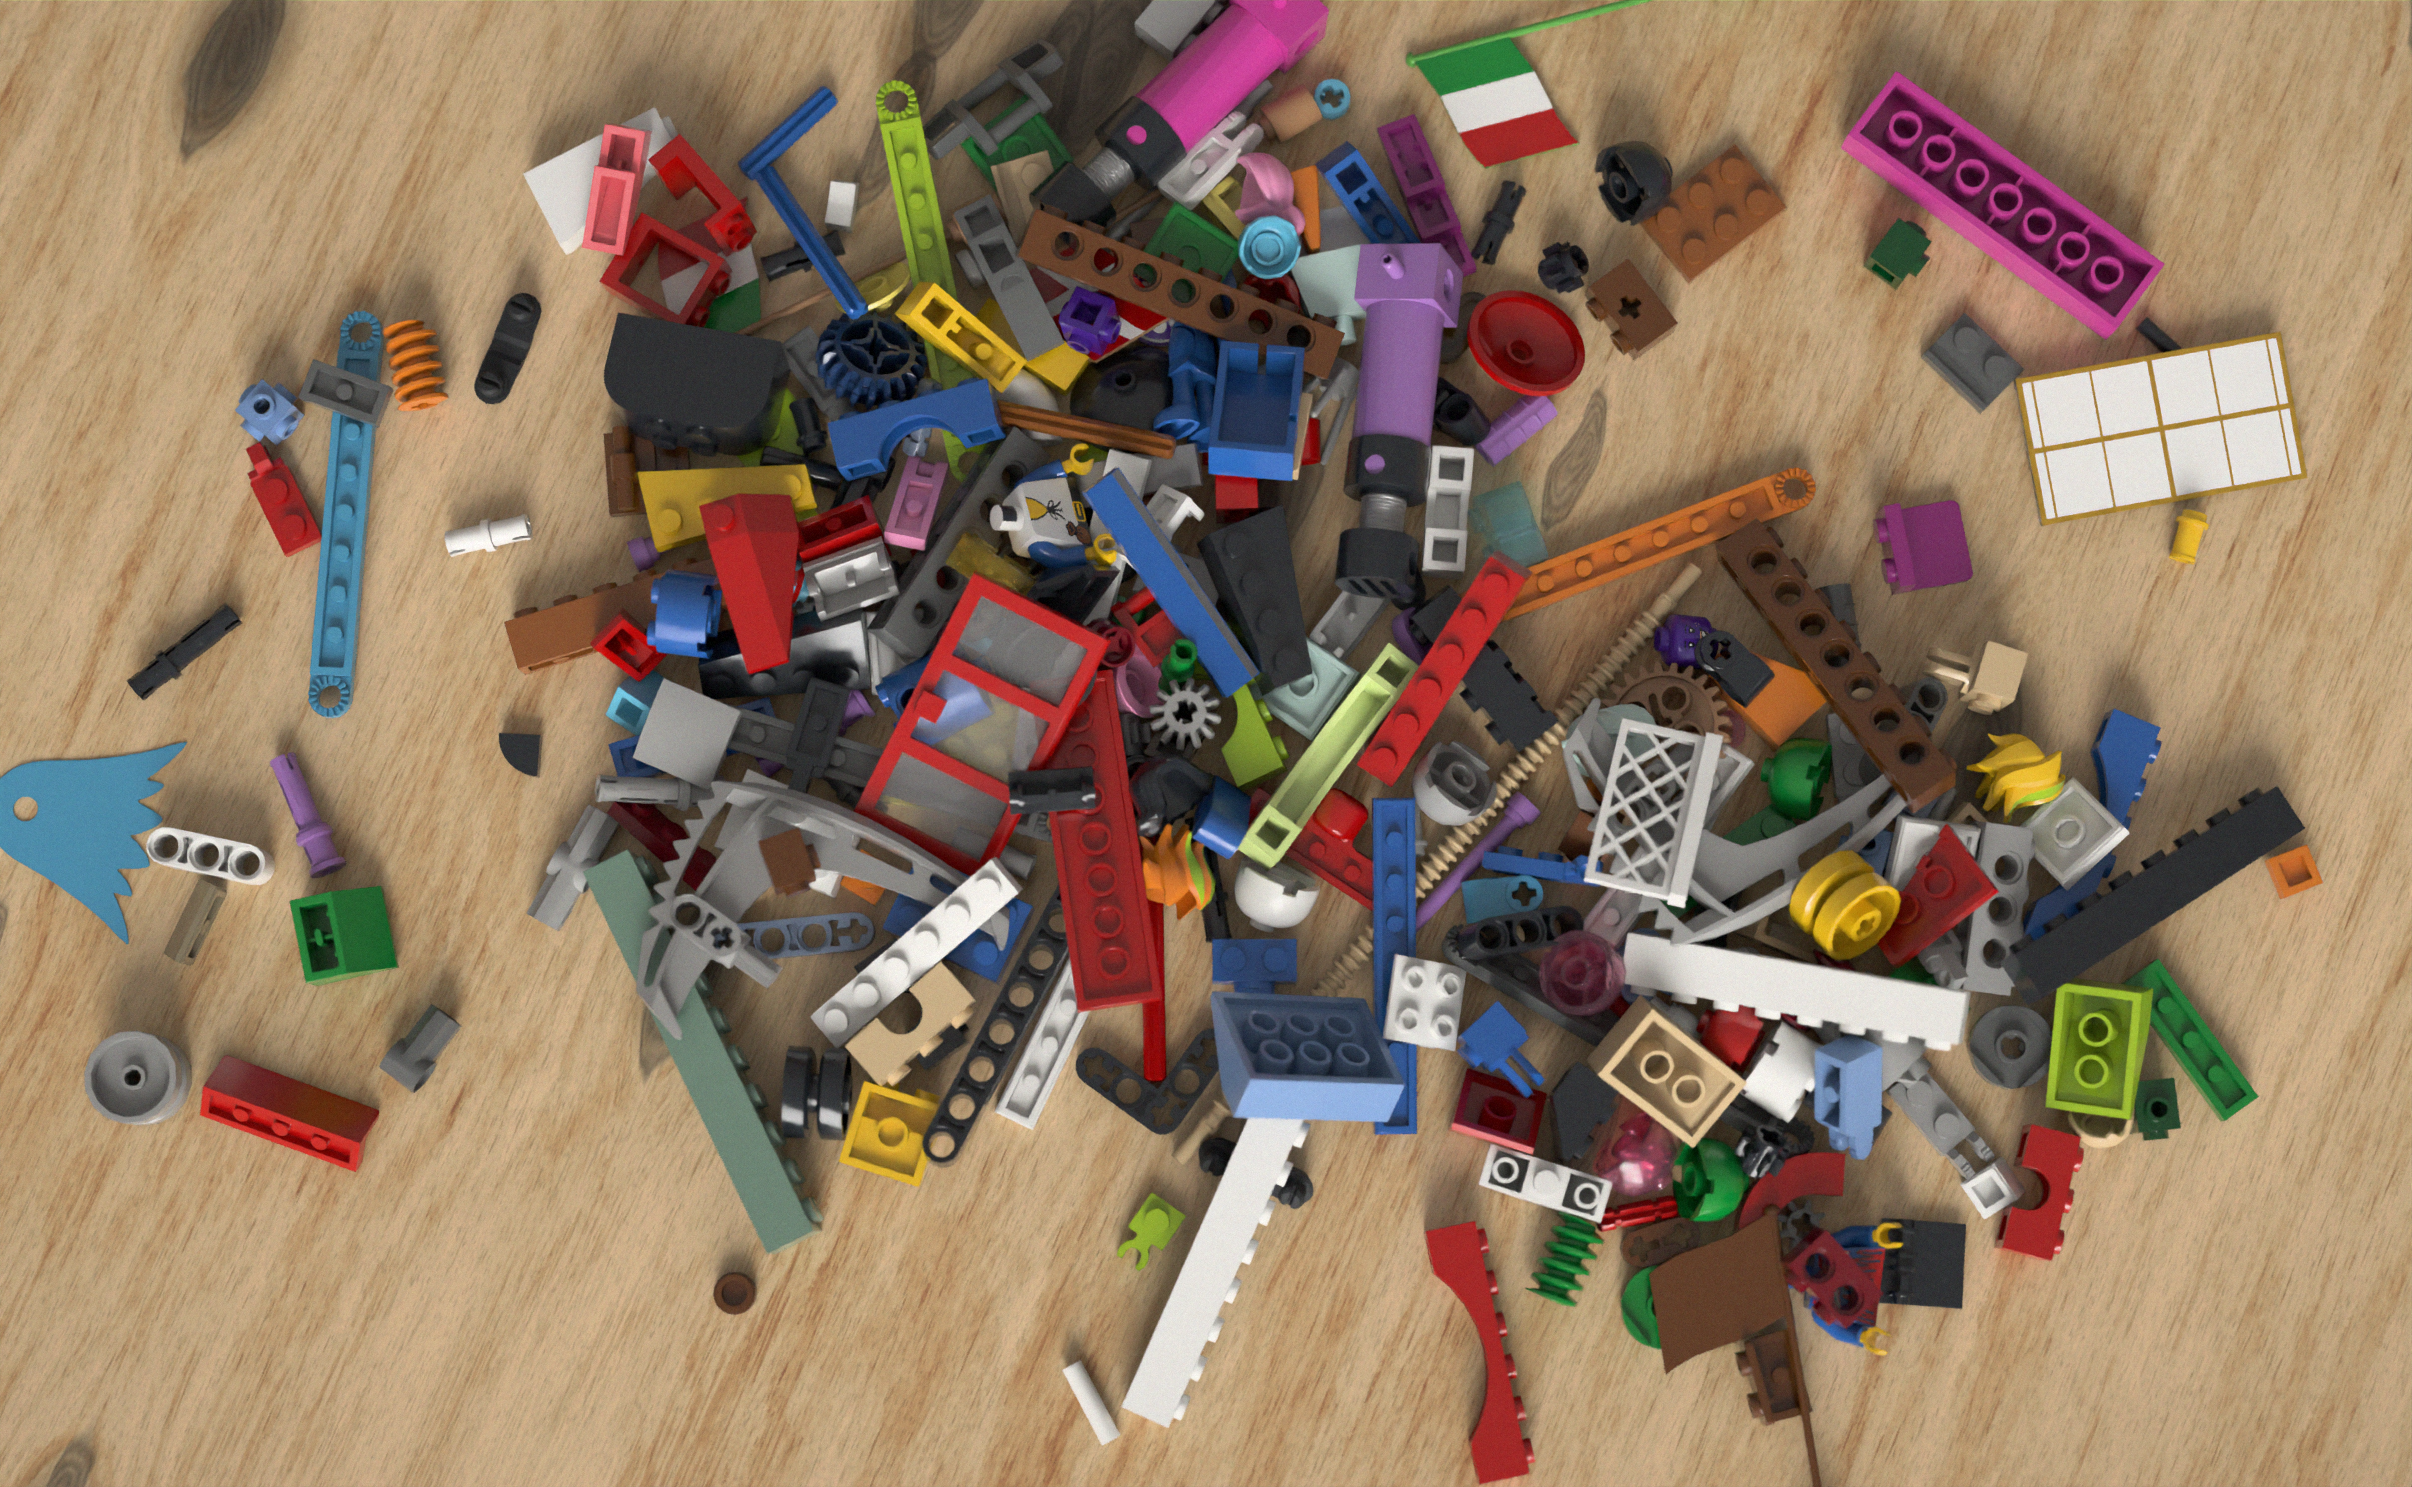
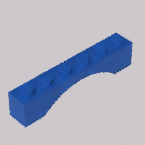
M2112 709L2103 717L2090 754L2096 770L2099 792L2098 801L2128 830L2132 818L2126 815L2131 802H2138L2145 789L2147 780L2142 778L2146 764H2153L2160 751L2162 741L2157 740L2161 728L2117 709ZM2112 850L2068 891L2059 884L2050 893L2029 904L2022 921L2024 928L2023 937L2031 934L2032 938L2036 939L2045 933L2041 925L2063 912L2068 918L2078 912L2074 904L2097 891L2101 878L2107 879L2112 872L2116 861V856L2111 854Z

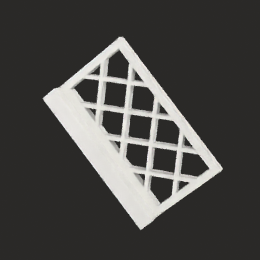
M1622 718L1584 881L1668 900L1669 905L1685 907L1723 736L1706 732V736ZM1628 731L1646 735L1654 748L1634 759L1625 746ZM1656 738L1664 739L1666 741L1660 744ZM1677 742L1695 746L1692 760L1678 768L1674 766L1664 751ZM1659 754L1670 773L1650 784L1639 765ZM1622 755H1624L1628 763L1620 767ZM1633 769L1644 788L1625 799L1617 788L1616 781L1618 777ZM1689 770L1687 781L1685 783V781L1681 777V774ZM1675 779L1684 792L1683 799L1666 808L1655 789ZM1614 794L1619 803L1610 808ZM1649 794L1661 812L1641 824L1629 805ZM1624 809L1635 828L1615 839L1606 825L1607 819ZM1680 809L1676 823L1671 814ZM1665 818L1674 831V838L1657 849L1646 829ZM1640 834L1651 850V853L1631 864L1620 845ZM1605 835L1610 843L1601 847L1603 836ZM1612 849L1616 851L1626 867L1613 876L1595 872L1598 858ZM1670 850L1667 863L1662 854ZM1656 858L1665 872L1662 887L1644 883L1636 870ZM1628 874H1631L1634 880L1625 879L1623 877L1627 876Z

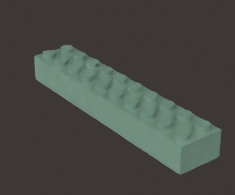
M627 849L583 871V874L637 984L643 933L659 924L649 914L648 909L663 903L665 900L654 889V884L660 882V879L649 859L646 860L643 855L638 856ZM665 928L659 937L648 970L646 987H650L653 984L663 956L675 933L673 928ZM703 971L692 987L676 1018L683 1034L682 1039H675L650 1009L649 1011L766 1253L777 1254L821 1232L822 1229L818 1222L824 1220V1217L814 1197H806L800 1184L806 1182L797 1161L795 1159L791 1160V1158L787 1159L782 1149V1146L787 1144V1140L783 1137V1132L777 1121H769L763 1110L769 1106L765 1094L758 1083H750L745 1073L746 1070L751 1068L748 1059L740 1046L737 1047L735 1044H731L727 1033L732 1031V1027L723 1009H718L717 1006L713 1007L708 996L714 994V990Z

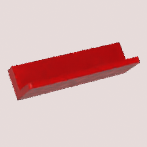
M225 1055L203 1085L200 1116L356 1172L363 1162L366 1138L379 1119V1110Z

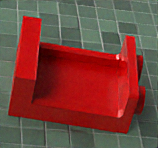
M681 134L677 135L648 159L666 190L676 201L696 186L718 211L704 225L725 257L730 256L733 252L737 253L744 250L751 243L753 236L758 232L741 202Z

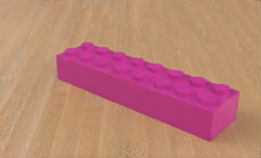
M1898 71L1893 74L1849 132L1841 146V149L2105 340L2119 327L2165 265Z

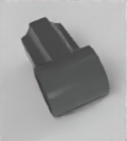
M431 1004L406 1038L398 1040L387 1052L380 1063V1069L410 1092L415 1093L429 1079L437 1064L435 1061L462 1026L447 1013Z

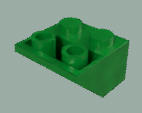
M382 886L330 891L289 901L306 983L321 986L399 968Z

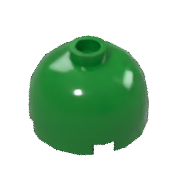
M1798 737L1787 740L1779 746L1774 758H1765L1761 771V782L1768 783V797L1772 805L1782 814L1805 821L1818 816L1824 797L1819 796L1824 782L1828 784L1831 771L1833 749L1832 745H1829L1830 742Z
M1702 1137L1694 1148L1685 1141L1679 1146L1674 1165L1682 1166L1681 1183L1673 1179V1195L1677 1203L1679 1215L1683 1219L1697 1222L1721 1220L1729 1216L1736 1209L1743 1194L1748 1190L1749 1175L1742 1170L1739 1155L1733 1153L1734 1149L1721 1140Z

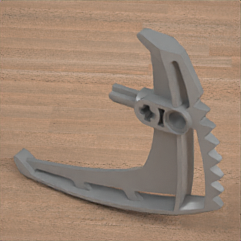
M1594 698L1590 702L1562 751L1578 807L1595 814L1594 819L1587 827V830L1592 832L1596 830L1601 807L1595 802L1584 783L1573 754L1578 756L1588 775L1604 797L1616 744L1596 719L1600 707V699ZM1679 743L1668 757L1674 766L1678 768L1692 760L1695 746ZM1913 752L1903 761L1908 764H1916L1924 757L1917 752ZM1622 755L1620 767L1628 763L1624 755ZM1655 759L1642 771L1651 783L1655 779L1658 780L1670 773L1664 762L1660 759ZM1633 769L1618 777L1616 781V786L1625 799L1644 788ZM1688 770L1682 773L1681 777H1683L1688 772ZM1882 775L1843 802L1808 822L1775 837L1741 846L1702 828L1688 894L1707 911L1683 924L1666 908L1659 898L1640 894L1638 912L1653 910L1657 912L1653 928L1655 930L1670 929L1671 946H1680L1717 938L1749 926L1790 904L1791 896L1799 881L1811 869L1809 868L1801 873L1798 865V856L1820 843L1846 823H1851L1852 837L1831 854L1846 850H1852L1857 853L1906 804L1897 794L1873 819L1867 816L1869 805L1891 787L1890 783ZM1672 779L1662 785L1660 790L1656 792L1666 808L1674 805L1669 799L1680 789V786L1675 779ZM1614 794L1610 808L1619 803ZM1649 794L1629 805L1641 824L1661 812ZM1680 810L1671 814L1676 823ZM1616 814L1608 817L1606 823L1615 839L1635 828L1634 825L1626 826L1621 824L1617 820ZM1665 818L1646 829L1657 849L1674 838V831ZM1640 834L1633 837L1648 854L1651 853V850ZM1606 836L1602 841L1601 847L1610 843ZM1620 845V847L1622 848V850L1624 851V853L1626 854V856H1627L1628 859L1630 860V858H1629V856L1627 855V853L1625 852L1624 848L1622 847V845ZM1614 849L1606 853L1614 855L1609 870L1610 873L1616 874L1626 868ZM1670 850L1662 854L1667 863ZM1636 870L1643 882L1646 883L1639 871ZM1782 870L1783 886L1735 913L1721 904L1724 900L1768 875ZM1631 874L1627 875L1626 879L1634 880ZM1623 890L1624 893H1634V892H1630V891H1625V890Z
M711 782L715 797L697 802L703 819L685 820V826L690 834V839L673 842L680 859L663 864L671 880L654 886L656 892L665 901L648 909L649 914L659 924L643 933L636 992L675 1039L680 1040L683 1034L676 1018L692 987L710 959L722 963L728 969L734 965L766 988H769L774 983L782 967L751 946L752 938L741 931L736 924L752 903L772 886L759 850L758 841L797 828L794 825L767 816L776 806L835 827V839L799 828L805 846L813 843L821 867L815 869L816 871L832 872L870 882L906 895L934 908L943 902L948 895L932 886L930 883L931 876L936 877L954 890L958 889L968 879L908 839L869 818L835 803L795 790L760 783ZM729 802L754 811L722 852L694 895L683 894L677 897L676 893L694 852L723 805ZM852 835L861 837L911 862L914 873L912 875L907 874L881 860L853 849ZM1005 906L978 928L994 936L1000 951H1003L1006 947L1009 932L1010 910ZM694 907L701 912L699 921L691 926L680 924L677 921V916L683 908ZM665 928H673L675 933L663 956L653 984L650 987H646L648 970L659 937ZM726 932L730 933L733 945L729 949L724 945L721 950L716 949L717 945L714 937L717 934L724 937Z

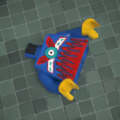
M1892 1222L1883 1223L1879 1227L1876 1225L1847 1226L1832 1233L1831 1236L1880 1289L1885 1248H1899L1903 1245V1243L1890 1242L1888 1232L1891 1228H1902V1225ZM1819 1253L1810 1255L1808 1265H1805L1809 1276L1817 1274L1822 1267V1258ZM1847 1285L1840 1286L1834 1293V1303L1837 1307L1846 1305L1850 1300L1851 1292ZM1805 1290L1804 1308L1811 1310L1813 1321L1835 1340L1859 1347L1865 1346L1868 1351L1884 1356L1888 1353L1876 1348L1875 1340L1879 1335L1883 1334L1892 1337V1334L1887 1330L1876 1327L1879 1298L1845 1329L1834 1322L1828 1326L1811 1308L1816 1303L1815 1300Z

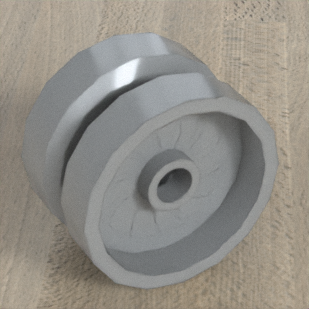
M141 1031L118 1032L103 1040L90 1054L84 1071L85 1091L93 1107L107 1119L123 1124H159L174 1116L186 1102L192 1086L191 1066L184 1051L168 1038ZM138 1072L141 1074L140 1081L135 1080Z

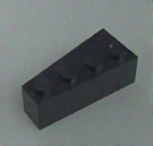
M1444 586L1408 615L1414 623L1408 629L1423 648L1428 644L1433 646L1462 600L1452 586ZM1489 639L1460 682L1464 690L1459 695L1473 713L1481 709L1490 721L1484 727L1499 746L1506 742L1510 747L1520 752L1559 720L1550 709L1548 711L1543 709L1537 701L1538 697L1535 690L1527 680L1512 669L1511 666L1513 664L1493 639Z
M815 605L813 606V611L795 615L793 618L790 662L752 674L747 672L734 628L718 632L717 637H708L706 647L714 648L709 659L699 658L698 668L702 694L711 699L806 693L811 677L852 690L870 689L871 672L865 606L822 622L817 614Z

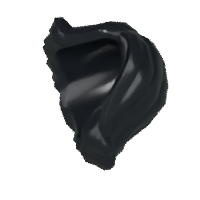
M1160 754L1152 756L1143 762L1129 783V793L1140 819L1137 829L1139 836L1153 837L1155 834L1162 833L1168 823L1173 826L1177 819L1184 818L1188 811L1194 810L1196 804L1202 802L1203 797L1210 795L1213 774L1200 769L1192 761L1180 754Z

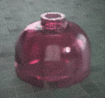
M1573 930L1557 937L1554 941L1559 942V945L1553 946L1550 953L1545 952L1541 959L1539 980L1542 993L1546 999L1551 1000L1558 1007L1557 1009L1563 1013L1592 1016L1606 1011L1618 1000L1625 987L1626 970L1623 956L1613 943L1596 933Z
M1642 1112L1628 1119L1619 1127L1625 1133L1614 1145L1610 1137L1604 1142L1592 1166L1593 1171L1599 1178L1612 1183L1611 1189L1628 1196L1647 1194L1652 1190L1656 1192L1662 1190L1673 1177L1671 1171L1676 1161L1677 1149L1672 1133L1647 1112Z

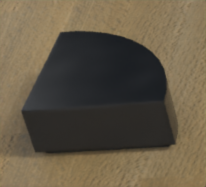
M499 733V744L505 759L523 774L540 778L542 736Z

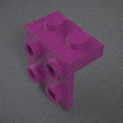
M1949 500L1901 509L1900 503L1885 505L1876 514V519H1873L1875 539L1877 543L1882 544L1884 559L1881 561L1882 574L1885 583H1890L1892 595L1966 582L1972 577L1973 569L1960 507L1956 501Z

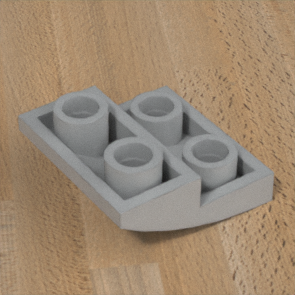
M663 678L644 724L633 758L711 791V782L716 780L726 758V749L742 712Z

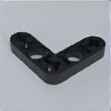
M1214 1029L1201 1031L1158 1089L1100 1048L1084 1050L1076 1060V1072L1085 1084L1151 1132L1158 1135H1167L1179 1127L1219 1071L1218 1057L1216 1055H1211L1204 1064L1212 1068L1207 1076L1197 1065L1187 1062L1191 1054L1197 1060L1204 1052V1047L1200 1044L1204 1038L1211 1041L1215 1037ZM1098 1055L1103 1057L1102 1066L1111 1074L1115 1066L1122 1070V1073L1113 1079L1108 1092L1101 1088V1085L1107 1082L1103 1077L1094 1074L1089 1078L1085 1075L1088 1068L1083 1063L1087 1057L1093 1060ZM1192 1070L1198 1075L1199 1086L1196 1091L1190 1094H1183L1177 1090L1175 1078L1180 1071ZM1126 1079L1136 1081L1141 1088L1139 1099L1130 1104L1121 1102L1116 1094L1118 1084ZM1166 1088H1169L1176 1098L1188 1103L1183 1110L1175 1104L1170 1112V1116L1174 1119L1173 1123L1170 1126L1163 1123L1158 1128L1153 1124L1155 1116L1151 1111L1155 1106L1160 1109L1165 1107L1170 1098L1164 1097L1162 1094Z

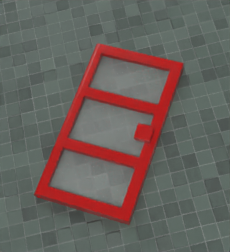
M975 570L853 812L899 834L947 865L969 876H973L994 857L999 860L1022 814H1011L1008 772L1046 769L1111 639Z

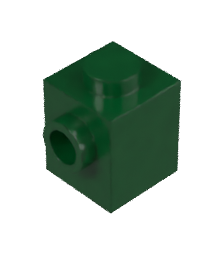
M1898 218L1869 256L1863 267L1897 290L1909 273L1916 278L1929 261L1930 257L1924 252L1932 241L1926 238V232L1919 225L1912 221H1906L1905 223Z
M2174 1078L2139 1081L2135 1099L2133 1127L2129 1134L2142 1133L2143 1141L2169 1138L2168 1130L2181 1128Z

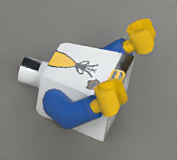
M1087 444L1075 445L1071 449L1070 459L1061 462L1060 459H1057L1030 472L1015 483L1013 492L1003 501L1002 505H995L991 509V527L994 530L1009 532L1013 551L1017 555L1032 558L1048 569L1089 565L1090 560H1095L1099 565H1112L1117 558L1116 550H1102L1115 546V540L1111 534H1100L1095 538L1093 545L1076 478L1068 477L1067 473L1072 471L1079 475H1085L1092 470L1094 459L1083 463L1076 460L1078 456H1083L1088 452L1089 446Z

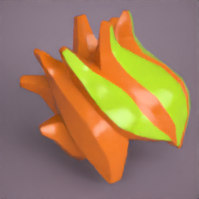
M1168 823L1156 846L1146 836L1138 835L1143 846L1141 861L1147 899L1165 903L1167 906L1176 903L1177 919L1181 920L1195 907L1201 911L1212 900L1215 890V879L1203 853L1205 845L1199 841L1191 844L1192 831L1189 830L1188 825L1184 824L1172 838V825Z

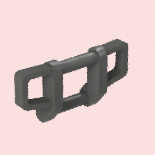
M1039 38L998 63L999 69L957 101L952 99L946 103L923 126L928 153L936 160H939L970 136L989 157L998 150L997 144L1037 113L1041 112L1044 114L1050 110L1053 105L1037 83L1064 64L1065 61L1057 48L1045 39ZM1007 82H1010L1024 93L1029 100L986 132L970 111ZM953 122L955 123L951 128H949L945 133H943Z

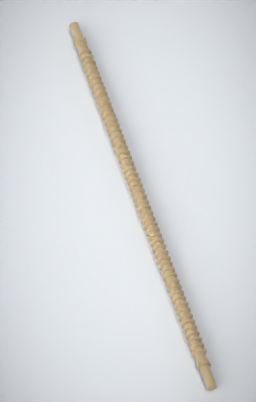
M1689 563L1666 591H1661L1654 598L1655 602L1651 605L1652 607L1648 611H1641L1642 619L1633 620L1634 628H1626L1625 633L1627 636L1625 638L1618 637L1619 645L1617 647L1610 646L1611 654L1609 656H1602L1603 663L1601 665L1597 663L1594 665L1596 671L1593 674L1589 672L1586 674L1588 680L1585 683L1582 681L1578 683L1579 691L1572 690L1570 693L1572 696L1571 700L1564 699L1562 702L1564 708L1555 709L1556 718L1559 721L1535 739L1531 745L1526 746L1523 754L1517 753L1515 755L1517 761L1515 763H1508L1509 770L1507 772H1500V781L1493 780L1497 785L1496 800L1489 809L1472 822L1460 825L1459 827L1453 826L1454 833L1451 836L1448 834L1444 836L1446 842L1443 845L1437 844V853H1429L1430 861L1427 863L1421 862L1422 870L1420 872L1416 871V899L1418 897L1425 898L1424 890L1426 888L1433 889L1432 881L1434 879H1441L1439 873L1442 870H1449L1447 864L1450 861H1457L1456 853L1465 852L1464 844L1473 843L1472 835L1481 834L1479 827L1481 825L1488 826L1487 818L1489 816L1496 817L1495 809L1505 806L1503 800L1512 797L1511 791L1513 789H1520L1519 781L1528 780L1527 772L1536 771L1535 763L1544 762L1542 756L1544 753L1551 754L1550 746L1552 744L1559 745L1558 737L1560 735L1566 736V728L1572 724L1576 717L1583 715L1582 709H1587L1590 700L1594 698L1599 699L1598 691H1606L1605 683L1607 681L1614 682L1613 674L1615 672L1622 673L1621 665L1623 663L1628 665L1630 663L1628 657L1631 654L1634 656L1638 654L1636 648L1646 645L1644 639L1654 636L1652 630L1662 626L1660 621L1669 612H1673L1678 607L1677 602L1702 574L1698 567ZM1365 926L1367 930L1365 935H1357L1359 939L1357 944H1349L1351 951L1348 954L1342 952L1343 960L1340 963L1337 961L1333 963L1335 969L1332 972L1329 970L1325 972L1327 978L1324 981L1321 979L1317 981L1319 987L1316 990H1309L1311 996L1338 997L1337 989L1346 988L1344 982L1346 979H1354L1352 973L1355 969L1358 971L1362 970L1360 963L1363 960L1369 962L1368 954L1371 951L1373 952L1372 926ZM1223 1090L1221 1091L1223 1097L1220 1100L1217 1098L1213 1100L1214 1107L1205 1115H1201L1196 1121L1199 1124L1171 1154L1181 1165L1184 1166L1210 1135L1214 1136L1219 1131V1126L1227 1116L1233 1117Z

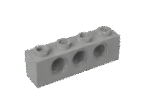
M1970 821L1969 825L1981 829L1975 859L1999 892L1955 925L1954 934L1963 947V950L1960 952L1963 960L1961 964L1969 976L1960 989L2010 996L2011 987L2014 984L2000 964V961L2012 954L2008 946L2023 937L2024 928L2021 922L2023 904L2027 901L2029 895V882L2026 880L2028 864L2033 859L2035 853V841L2032 838L2033 829L1990 822ZM1999 857L2003 859L2005 864L2004 872L2000 877L1996 875L1994 868ZM1993 899H1996L1999 904V911L1992 919L1989 914V905ZM1990 940L1993 945V953L1986 960L1983 956V947Z

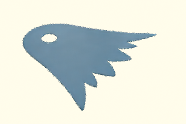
M187 742L126 756L90 760L37 761L23 764L10 770L0 778V848L18 862L43 875L71 894L104 921L120 939L129 944L126 924L114 893L131 897L132 891L125 878L118 872V869H140L150 866L147 855L130 836L156 827L163 821V818L155 811L140 804L138 800L147 798L164 787L162 783L150 781L147 778L157 773L174 759ZM22 797H31L38 805V812L30 821H21L14 814V804Z

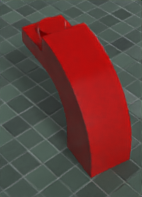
M1815 1152L1794 1156L1785 1160V1165L1776 1177L1767 1172L1763 1178H1756L1741 1199L1733 1231H1738L1766 1215L1764 1214V1209L1769 1204H1776L1782 1210L1789 1202L1804 1195L1843 1196L1846 1154Z

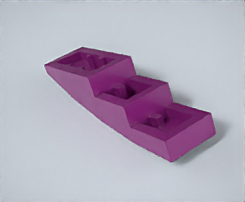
M1415 113L1378 127V136L1421 244L1440 243L1463 272V277L1476 273V264L1461 232L1459 219L1445 190L1444 179Z

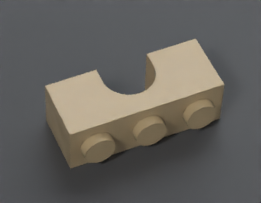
M941 961L909 989L922 1007V1019L915 1030L907 1034H895L880 1019L876 1018L845 1045L848 1051L878 1085L883 1086L887 1081L892 1086L910 1072L911 1068L907 1064L915 1056L921 1053L925 1058L943 1042L939 1035L951 1024L955 1029H958L974 1015L975 1012L971 1007L977 1001Z

